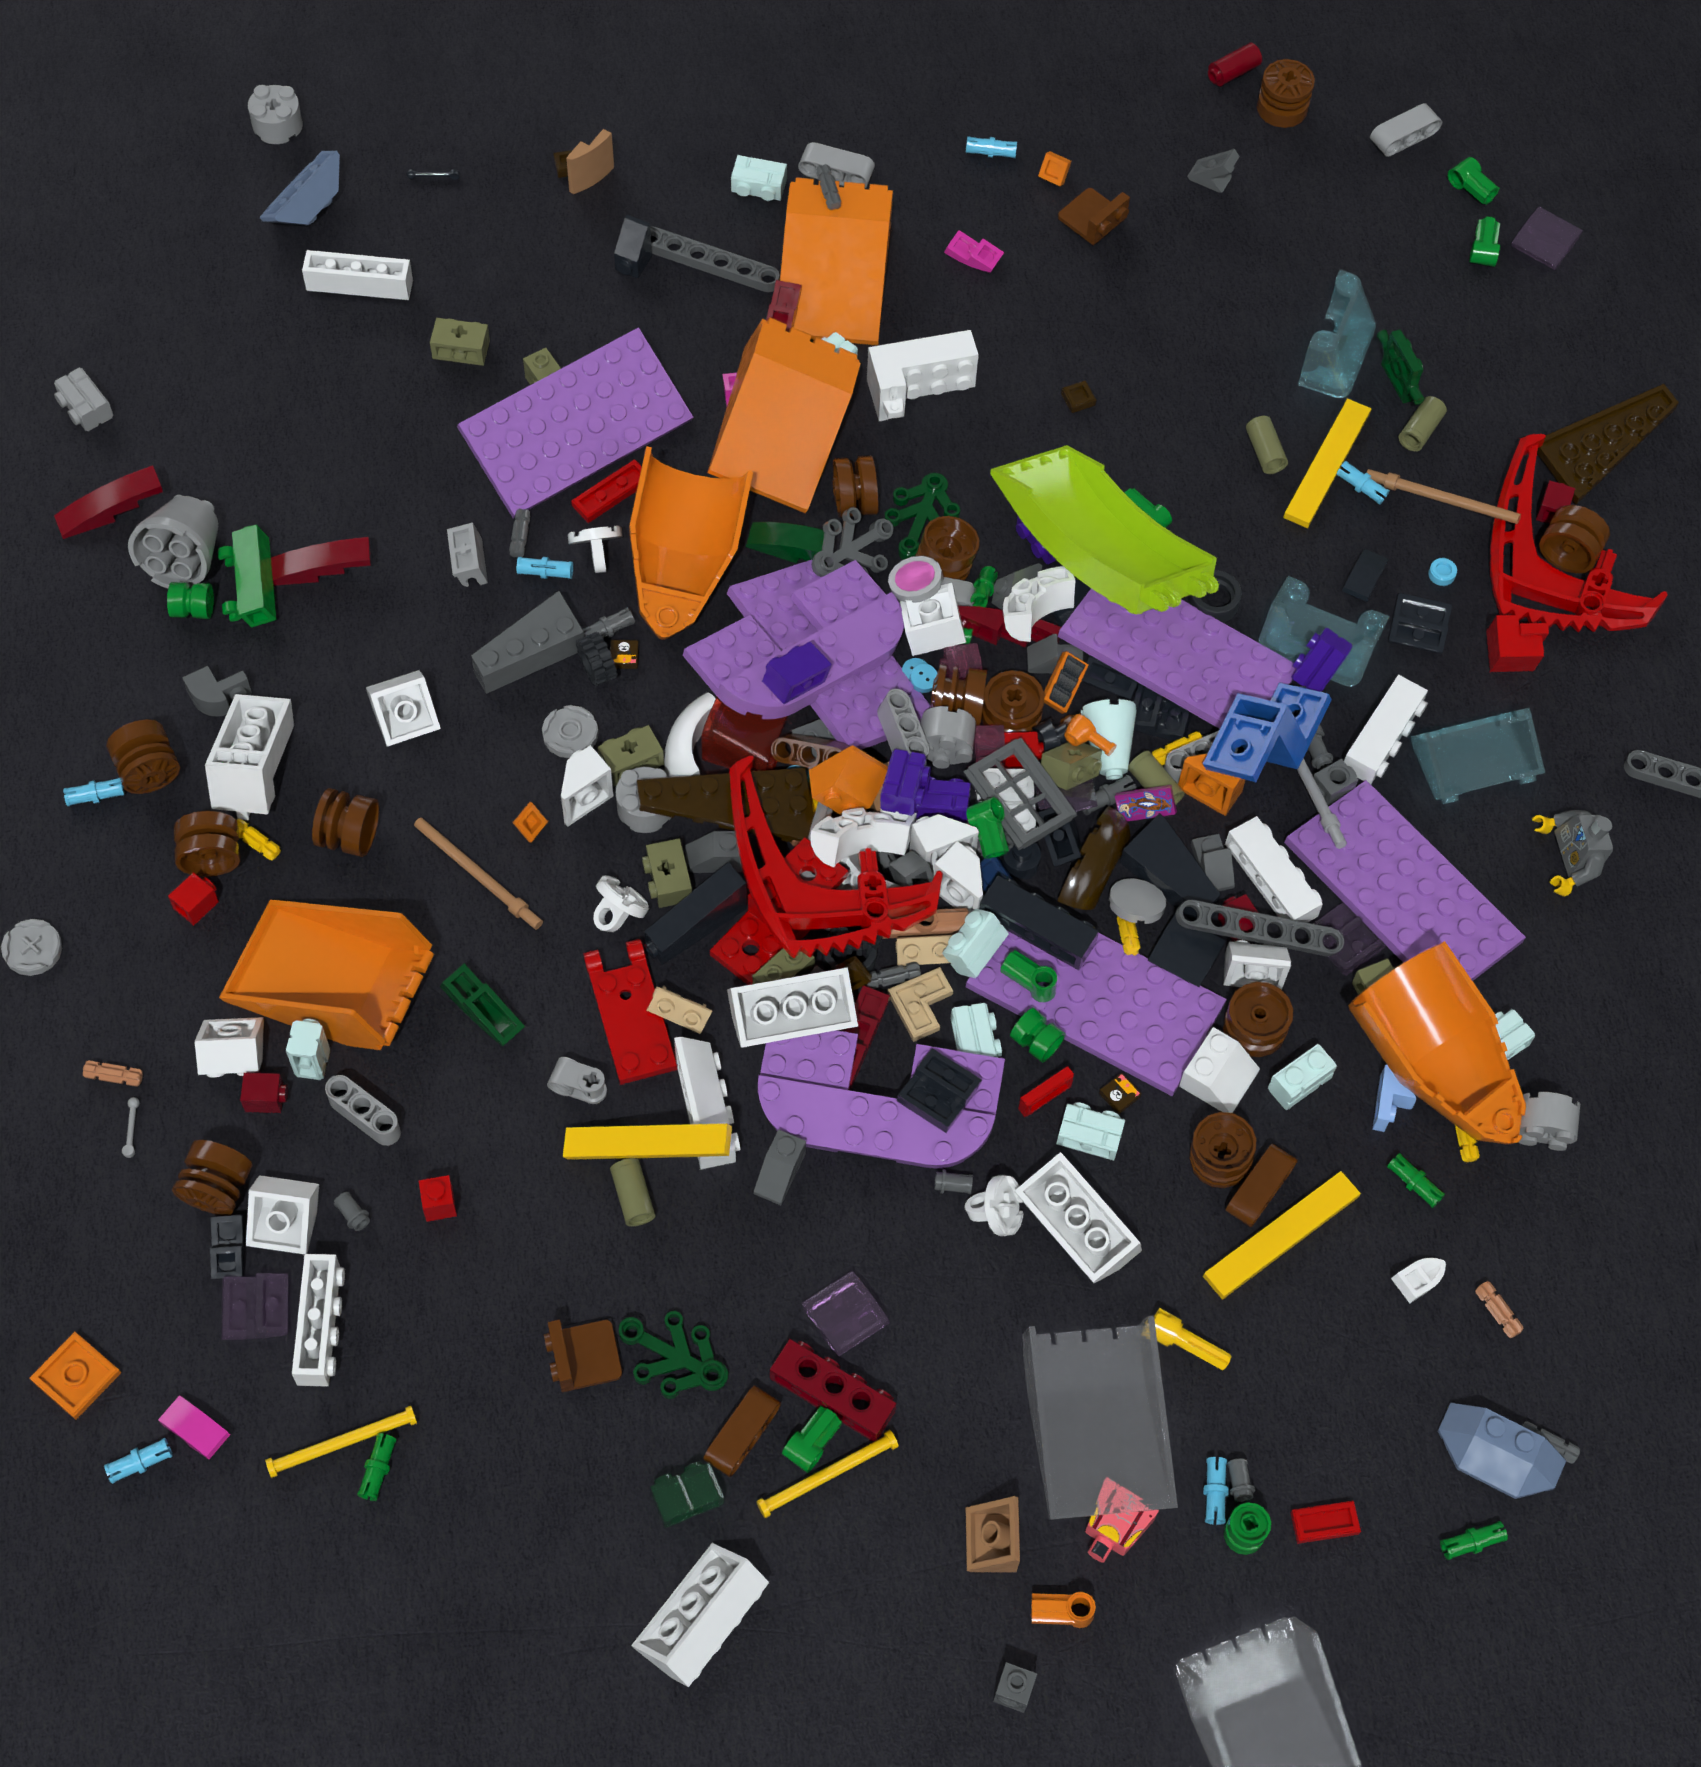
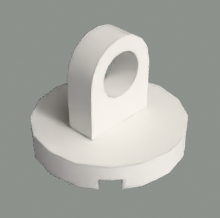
M608 526L584 529L576 537L575 532H570L568 534L569 544L590 542L595 573L606 572L602 541L623 537L622 528L614 526V531H612L611 527L608 528Z
M606 875L602 876L596 885V888L604 898L597 906L593 919L598 929L614 932L622 926L629 914L637 918H643L649 908L647 901L633 888L626 886L623 889L618 886L620 884L618 879ZM611 910L613 914L612 921L606 924L605 915Z
M1006 1175L992 1177L987 1185L986 1192L973 1195L965 1203V1210L969 1218L977 1222L988 1221L989 1227L998 1236L1014 1235L1020 1228L1023 1220V1211H1019V1203H1023V1201L1015 1193V1190L1019 1187L1016 1180Z

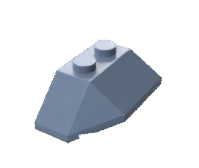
M321 151L314 161L309 163L260 216V219L263 222L290 225H309L317 219V214L332 203V198L338 192L340 154L337 151Z
M1450 1403L1438 1429V1433L1441 1439H1443L1457 1470L1514 1499L1553 1490L1566 1463V1460L1545 1437L1487 1408Z

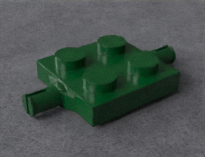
M1401 329L1391 332L1390 336L1387 330L1378 332L1377 337L1384 350L1381 365L1403 404L1414 401L1415 405L1423 403L1425 397L1422 395L1418 385L1423 373V364L1415 356L1411 342L1408 338H1405Z

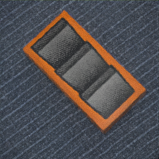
M1067 651L1062 652L1044 690V703L1062 714L1066 713L1088 668V664Z

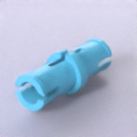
M968 137L966 153L988 155L990 158H993V156L1015 158L1017 142L995 140L994 137H990V139Z
M1347 461L1341 465L1350 474L1339 468L1336 475L1355 487V491L1358 493L1362 491L1379 505L1385 500L1376 492L1378 491L1387 497L1390 490L1372 480L1370 474H1363Z
M518 557L516 571L517 574L540 575L544 579H547L548 576L572 579L573 562L550 560L549 557H542V559Z
M120 778L97 783L93 780L89 781L87 785L63 789L64 794H66L64 798L67 806L90 801L99 803L100 799L125 795Z
M166 1438L141 1450L135 1448L131 1450V1454L112 1463L105 1464V1471L107 1476L110 1475V1482L113 1484L136 1472L141 1474L147 1471V1467L173 1457L170 1446L167 1447L168 1442Z
M1209 1457L1206 1459L1207 1485L1204 1486L1203 1492L1207 1496L1205 1522L1213 1524L1214 1511H1216V1525L1226 1523L1225 1497L1228 1496L1229 1488L1225 1486L1227 1459L1219 1457L1218 1470H1216V1457Z

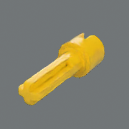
M1161 1308L1157 1310L1145 1335L1166 1347L1172 1346L1174 1343L1221 1370L1228 1366L1231 1360L1229 1353L1183 1328L1182 1320Z

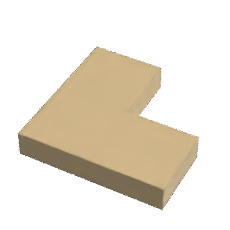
M940 967L888 989V995H890V999L913 1042L940 1031V1025L929 1005L953 995V990Z

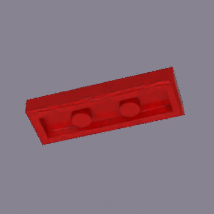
M634 459L571 501L572 507L587 523L591 522L637 491L642 466Z

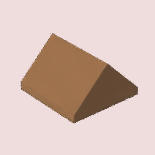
M1012 1496L966 1507L967 1571L1017 1572L1020 1563L1018 1497Z

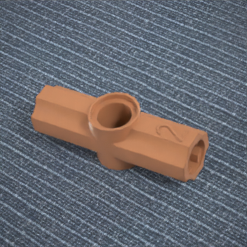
M938 909L934 915L924 920L930 922L931 925L923 926L918 923L904 932L891 929L890 938L954 935L964 925L965 918L969 914L968 909Z

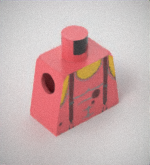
M1106 1478L1085 1531L1095 1539L1088 1554L1102 1563L1105 1562L1111 1550L1124 1556L1153 1523L1159 1510Z

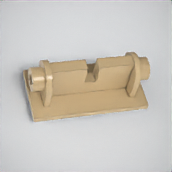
M952 935L897 938L895 942L897 965L906 966L907 963L917 962L919 965L950 963L942 952L948 946V941Z
M665 986L655 988L652 995L653 998L647 1008V1011L701 1034L712 1013V1010L706 1008V1004L701 1005L687 998L685 999L667 990Z

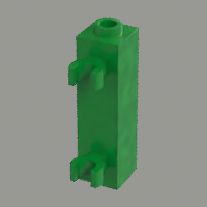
M257 524L232 532L233 547L224 546L219 548L218 559H225L226 567L235 565L237 601L224 602L222 604L223 614H229L231 622L242 618L251 628L276 620L269 537Z

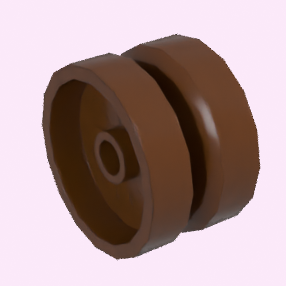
M871 455L858 456L855 461V474L853 473L852 463L848 458L834 459L833 493L839 518H842L843 512L849 508H856V499L863 516L877 515L878 489L873 457Z
M1577 505L1563 506L1556 511L1549 527L1542 536L1539 543L1540 550L1545 559L1555 567L1576 574L1586 573L1593 569L1610 537V530L1605 520L1596 512Z
M1013 670L1001 672L990 679L985 687L981 720L984 728L991 736L1003 741L1004 733L1035 732L1032 727L1041 723L1045 694L1041 684L1033 676L1022 671Z
M200 811L184 815L176 821L174 825V840L176 843L175 864L179 870L190 875L194 872L197 876L208 877L222 875L238 867L240 863V848L237 843L239 840V826L237 820L232 816L216 811Z
M1253 982L1243 985L1235 991L1229 1002L1224 1017V1034L1238 1041L1249 1056L1263 1057L1271 1055L1282 1046L1293 1021V1007L1290 999L1280 988L1270 983Z

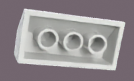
M848 968L727 989L732 1019L740 1047L858 1026Z
M684 1037L674 1038L676 1064L690 1124L734 1123L731 1106L725 1107L723 1097L727 1096L725 1080L718 1079L717 1070H721L718 1052L712 1053L709 1042ZM737 1133L731 1134L729 1156L698 1157L700 1169L736 1162V1151H740Z
M1061 1152L1015 1190L1019 1198L1093 1283L1120 1270L1142 1251L1141 1243Z
M712 1543L631 1646L669 1677L689 1687L698 1678L711 1657L718 1652L732 1630L739 1625L742 1617L752 1604L759 1599L769 1582L748 1559Z

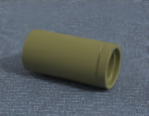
M1433 396L1425 397V401L1419 405L1401 431L1399 441L1406 449L1420 451L1447 412L1445 404L1440 399Z
M1259 416L1248 422L1246 430L1263 472L1274 474L1283 470L1287 466L1288 460L1271 418Z
M1150 751L1139 754L1129 764L1128 770L1144 789L1172 785L1175 804L1183 798L1185 792Z
M630 1158L613 1164L610 1171L626 1225L639 1226L652 1221L655 1218V1213L639 1160Z

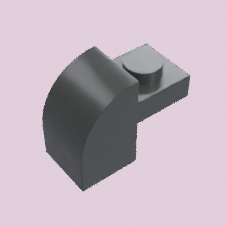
M208 666L182 677L187 693L196 708L209 716L227 715L230 708L229 704L232 703L235 694L249 695L252 693L248 679L243 671L219 682L216 681Z

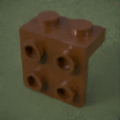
M1087 188L1059 211L1058 219L1094 246L1127 218L1130 197L1122 192L1110 202L1093 188Z
M560 1320L548 1322L550 1333H545L544 1339L547 1352H554L555 1362L549 1363L553 1382H560L562 1392L612 1382L622 1377L613 1327L609 1320L562 1329Z

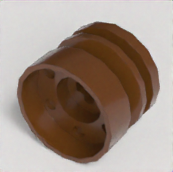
M1283 59L1269 64L1264 71L1257 103L1260 117L1265 122L1276 127L1287 128L1300 124L1307 116L1315 82L1313 72L1305 64L1296 60Z
M952 516L937 517L925 527L916 556L934 559L939 563L944 577L965 581L969 576L972 562L975 560L979 549V537L976 530L960 518Z
M940 664L939 671L933 682L931 708L945 706L948 707L949 712H957V709L964 710L975 718V727L980 728L987 670L969 668L965 680H960L957 666L953 668L952 678H946L947 665Z
M144 719L133 721L114 731L108 738L106 747L114 766L117 767V773L126 791L134 794L150 793L165 787L178 776L180 765L172 747H170V742L162 724L156 720Z
M326 789L320 798L314 816L312 828L313 844L322 848L327 845V848L331 850H336L341 844L342 852L359 857L367 855L378 826V800L356 795L351 801L348 792L342 791L339 793L336 789Z
M1218 1112L1208 1115L1199 1122L1193 1134L1189 1160L1193 1173L1202 1182L1211 1187L1227 1188L1237 1185L1246 1178L1252 1166L1256 1151V1137L1253 1128L1244 1118L1234 1113ZM1220 1151L1225 1153L1223 1159L1218 1158Z
M195 1140L191 1144L184 1161L188 1169H182L179 1172V1180L175 1182L172 1192L181 1201L202 1211L218 1215H231L236 1206L234 1201H237L240 1197V1192L236 1187L245 1184L252 1168V1163L245 1155L228 1146L213 1141Z

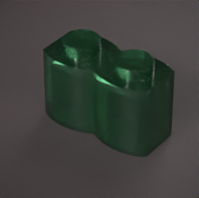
M701 1462L693 1463L684 1468L683 1474L674 1477L672 1474L663 1475L654 1481L655 1485L651 1486V1495L665 1528L724 1504L723 1493L710 1463L704 1465Z

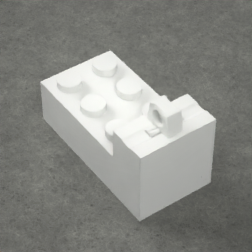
M971 330L868 347L867 382L878 420L883 421L904 417L906 399H915L932 394L939 395L944 392L966 390L975 387L978 352Z
M235 694L205 764L212 809L236 811L237 818L242 820H249L250 813H269L275 798L273 777L294 727L291 699Z

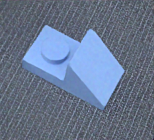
M1388 1065L1384 1066L1380 1075L1372 1129L1382 1132L1385 1131L1389 1122H1394L1397 1107L1412 1109L1416 1102L1414 1093L1399 1083Z

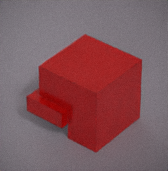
M1496 615L1487 629L1490 672L1534 671L1544 657L1543 641L1549 634L1548 623H1520L1519 625L1518 615Z

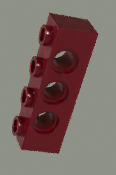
M789 1339L770 1368V1379L818 1409L820 1406L828 1408L837 1415L843 1424L869 1440L877 1441L895 1414L896 1403L893 1401L894 1398L884 1390L878 1389L875 1391L866 1385V1380L855 1373L849 1375L842 1371L840 1365L829 1357L822 1359L814 1354V1350L808 1344L802 1341L796 1343ZM810 1367L816 1371V1374L806 1378L800 1374V1370ZM831 1383H837L843 1390L837 1394H832L827 1391L826 1387ZM863 1399L869 1403V1407L865 1410H858L853 1406V1402Z

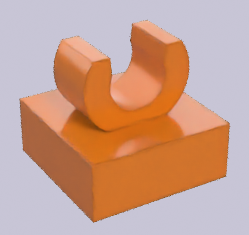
M1049 151L1045 155L1038 176L1061 186L1065 182L1072 161Z

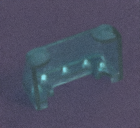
M1339 270L1325 317L1329 320L1331 318L1334 321V331L1323 330L1313 335L1308 346L1298 385L1332 397L1344 398L1352 391L1373 338L1376 322L1360 279L1352 273Z
M1288 576L1271 604L1258 643L1295 662L1300 653L1304 655L1308 653L1310 649L1306 645L1315 632L1320 635L1325 628H1329L1338 634V637L1344 638L1353 646L1330 680L1345 686L1357 685L1368 667L1390 616L1378 611L1369 610L1362 613L1357 624L1308 605L1307 601L1310 592L1307 585L1300 580Z
M1530 708L1511 711L1410 737L1413 750L1435 800L1441 799L1442 804L1458 801V795L1508 781L1519 779L1520 784L1537 781L1536 775L1545 773Z

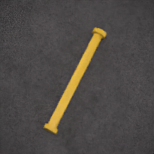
M411 1406L405 1407L406 1411L275 1460H272V1458L266 1459L265 1462L269 1474L273 1478L278 1476L277 1472L376 1436L378 1433H384L408 1423L411 1425L417 1424Z
M889 1430L879 1440L766 1500L763 1498L757 1500L756 1503L763 1517H769L771 1511L889 1448L892 1450L896 1449L899 1445L894 1434Z

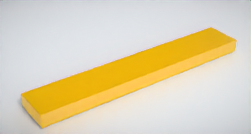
M1347 398L1285 511L1283 518L1305 528L1309 527L1339 468L1344 463L1370 415L1371 408Z
M726 1123L566 1128L563 1157L566 1159L729 1156L732 1126Z
M1340 1171L1207 1270L1203 1275L1204 1279L1223 1300L1359 1198L1361 1193Z

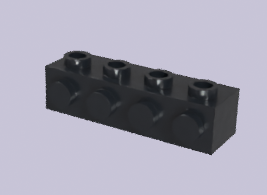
M997 876L980 901L979 910L993 913L1007 931L1077 970H1080L1096 945L1099 931L1092 924L1072 917L1064 908L1052 906L1045 902L1040 895L1025 891L1011 879Z

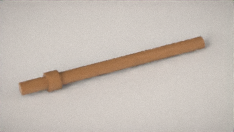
M1370 469L1366 472L1371 475L1372 480L1383 484L1384 488L1394 491L1400 489L1515 524L1519 523L1521 514L1401 479L1400 475L1390 472L1384 474Z
M423 818L416 820L414 826L505 903L508 906V911L516 918L521 917L535 930L542 925L543 921L528 909L529 905L520 897L515 898Z

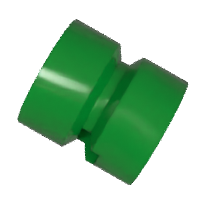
M171 582L169 584L167 608L170 617L187 618L191 613L192 617L197 619L211 618L214 605L212 584L197 583L193 584L192 587L187 582Z
M1031 1008L1016 1023L1010 1033V1037L1022 1047L1029 1046V1053L1043 1063L1056 1052L1063 1042L1066 1033L1054 1023L1047 1024V1018L1035 1008Z
M1248 1502L1236 1507L1224 1527L1223 1535L1229 1548L1243 1555L1255 1553L1260 1549L1271 1531L1269 1514L1263 1507L1255 1503Z

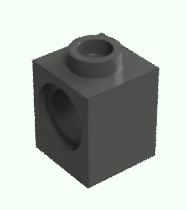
M1342 759L1314 774V779L1328 807L1353 790L1358 782L1354 769L1347 766ZM1332 780L1338 781L1341 784H1335Z
M1006 1662L993 1702L1024 1713L1037 1673Z

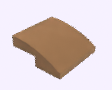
M603 129L590 145L580 141L566 159L569 192L575 194L593 186L614 168L612 133Z

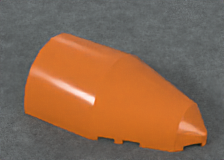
M646 446L629 532L639 613L659 639L665 640L694 624L738 549L753 471L748 470L742 477L730 479L693 475L661 463L653 457L652 447Z
M1445 941L1403 962L1367 987L1348 1005L1349 1010L1399 1083L1474 1140L1514 1144L1522 1139V1135L1519 1134L1521 1117L1525 1115L1526 1103L1515 1071L1510 1069L1505 1051L1508 1050L1505 1042L1501 1043L1496 1024H1498L1496 1015Z

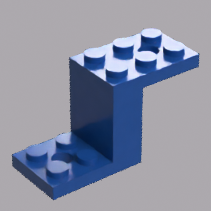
M1284 683L1278 684L1271 700L1237 693L1203 762V766L1209 771L1257 782L1266 762L1298 769L1332 700L1330 695ZM1295 710H1300V714L1297 717H1294L1292 712ZM1243 746L1244 752L1234 753L1237 747Z

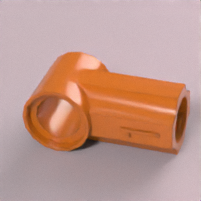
M1077 1592L1073 1595L1032 1593V1624L1072 1625L1076 1628L1087 1627L1094 1618L1095 1601L1089 1594L1084 1592ZM1081 1603L1088 1607L1089 1613L1084 1617H1079L1072 1612L1071 1608L1075 1604Z

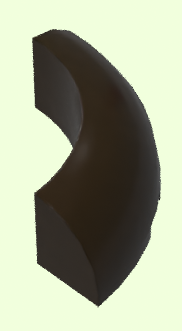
M1109 806L1097 821V824L1100 825L1099 828L1096 827L1085 841L1080 851L1084 858L1083 860L1078 859L1074 868L1072 867L1057 900L1058 902L1081 910L1095 909L1103 889L1122 855L1123 849L1129 844L1131 836L1129 824L1124 816Z

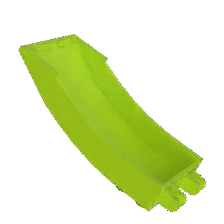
M1066 445L991 469V476L1023 524L1040 544L1080 581L1106 597L1110 602L1124 607L1129 613L1137 615L1151 609L1163 612L1169 609V606L1172 608L1179 606L1182 602L1181 599L1188 595L1201 598L1207 595V592L1211 594L1218 591V581L1213 577L1217 558L1181 539L1157 523L1116 485L1104 471L1105 465Z

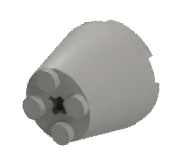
M174 496L171 501L140 522L132 532L128 541V550L134 565H140L145 572L153 577L152 582L168 588L171 582H187L190 587L193 584L200 583L209 572L218 532V520L214 513V506L206 500L201 501L190 496Z

